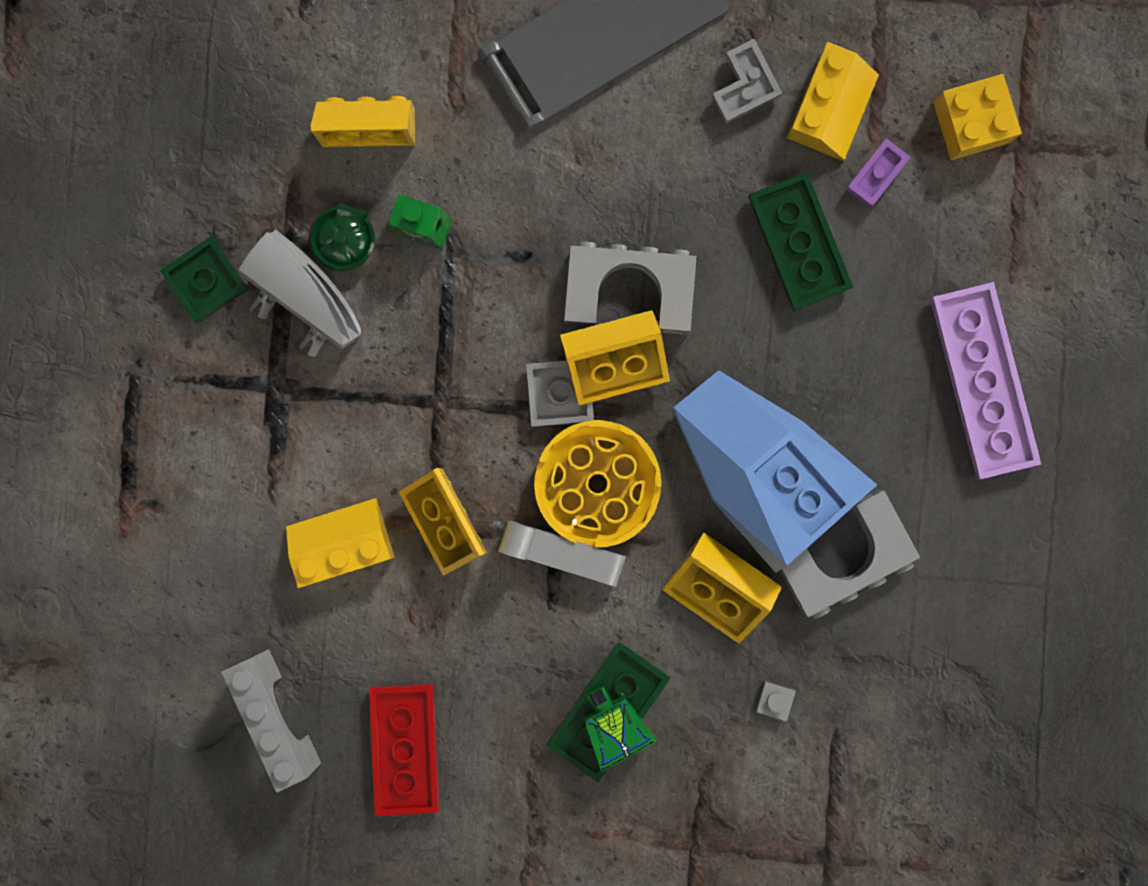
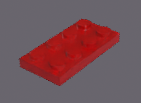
M434 683L371 686L369 688L375 816L439 813Z

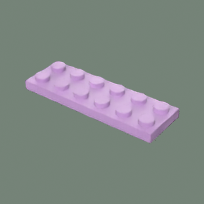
M994 282L930 298L976 479H984L1041 465Z

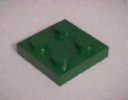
M210 236L160 270L188 314L197 324L249 289L213 236Z

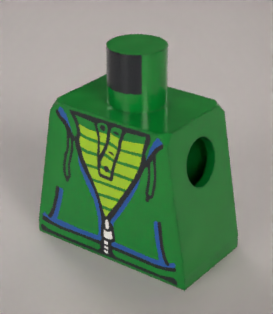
M398 194L386 231L443 250L452 219L437 206Z
M604 686L595 689L587 695L595 711L586 715L584 719L602 771L656 743L653 732L624 696L611 701Z

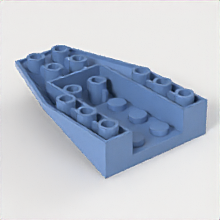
M719 370L672 409L712 501L775 573L788 566L877 486L875 482L803 421Z

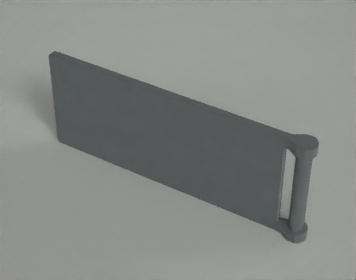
M565 0L498 41L482 47L477 52V55L482 62L487 63L521 118L522 128L528 133L546 120L726 14L729 6L725 0ZM501 51L505 52L540 109V112L536 114L531 113L496 55Z

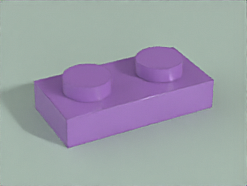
M886 138L846 190L867 207L871 208L911 157Z

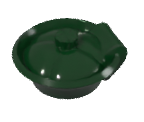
M343 203L322 212L313 222L309 233V245L313 256L321 265L333 271H350L361 266L371 255L375 243V233L368 219V213Z

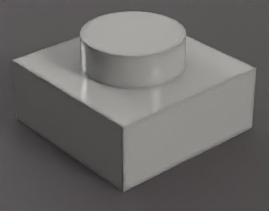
M764 680L755 711L787 722L796 691Z

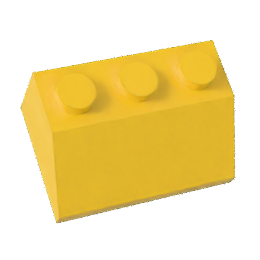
M827 42L819 56L787 139L844 161L879 74L857 53Z
M402 96L389 97L388 101H375V98L359 97L357 101H344L342 98L330 97L325 99V102H316L311 122V132L322 147L415 146V109L412 101Z
M652 310L560 335L579 406L670 381L662 334Z
M442 468L432 470L399 491L443 576L487 553L479 535L467 516L466 510Z
M377 498L286 526L288 555L298 588L395 558Z
M703 533L687 552L662 591L740 644L772 610L782 586L706 533Z

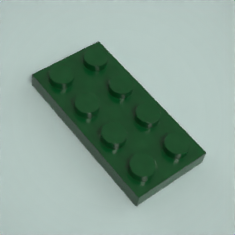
M808 172L748 195L749 202L793 312L854 288Z
M618 640L546 743V746L590 778L599 782L607 769L602 771L599 766L585 724L584 717L595 711L587 695L595 689L604 686L611 701L624 696L643 719L671 677Z

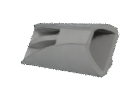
M275 229L271 233L266 232L238 269V274L261 290L253 304L249 307L250 312L261 307L258 318L267 319L274 304L278 302L311 327L299 345V348L302 350L312 343L308 352L309 356H317L326 339L340 349L356 341L361 335V327L352 309L336 286L307 255Z

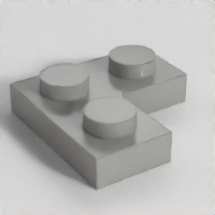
M755 39L726 52L725 57L738 81L712 95V99L725 124L780 98L782 95V91Z

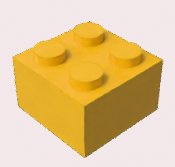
M1004 74L945 90L933 101L950 160L1010 144L1022 134Z

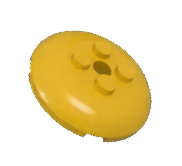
M602 420L585 421L563 430L546 446L536 468L534 480L535 496L543 517L562 537L574 543L577 541L593 547H609L634 537L651 520L660 498L661 473L653 451L637 433L621 424ZM594 475H601L606 479L607 486L601 493H594L589 488V479Z

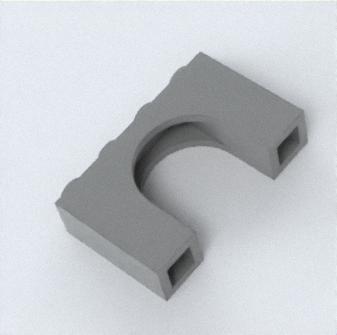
M577 242V246L570 247L564 325L595 326L598 292L603 281L615 271L631 268L646 273L658 288L660 297L658 326L661 333L688 335L691 331L697 256L689 255V251L673 249L668 254L658 253V249L654 247H640L639 251L627 250V246L620 244H610L608 248H596V244L592 242Z
M876 490L863 497L852 507L868 541V554L864 564L858 571L847 577L831 578L817 567L808 549H805L788 566L780 570L783 579L804 616H813L814 619L819 618L831 611L829 606L838 601L841 604L852 601L859 596L857 591L866 586L869 589H873L886 582L885 576L895 571L897 574H901L914 567L913 561L920 558L884 490Z
M270 650L261 652L222 671L221 673L276 793L307 779L321 764V761L309 735L296 739L282 718L273 688L274 682L282 678Z

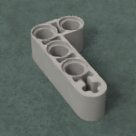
M512 520L507 521L498 550L500 553L515 558L531 560L615 587L618 585L626 559L624 555L577 541L574 543L560 535Z

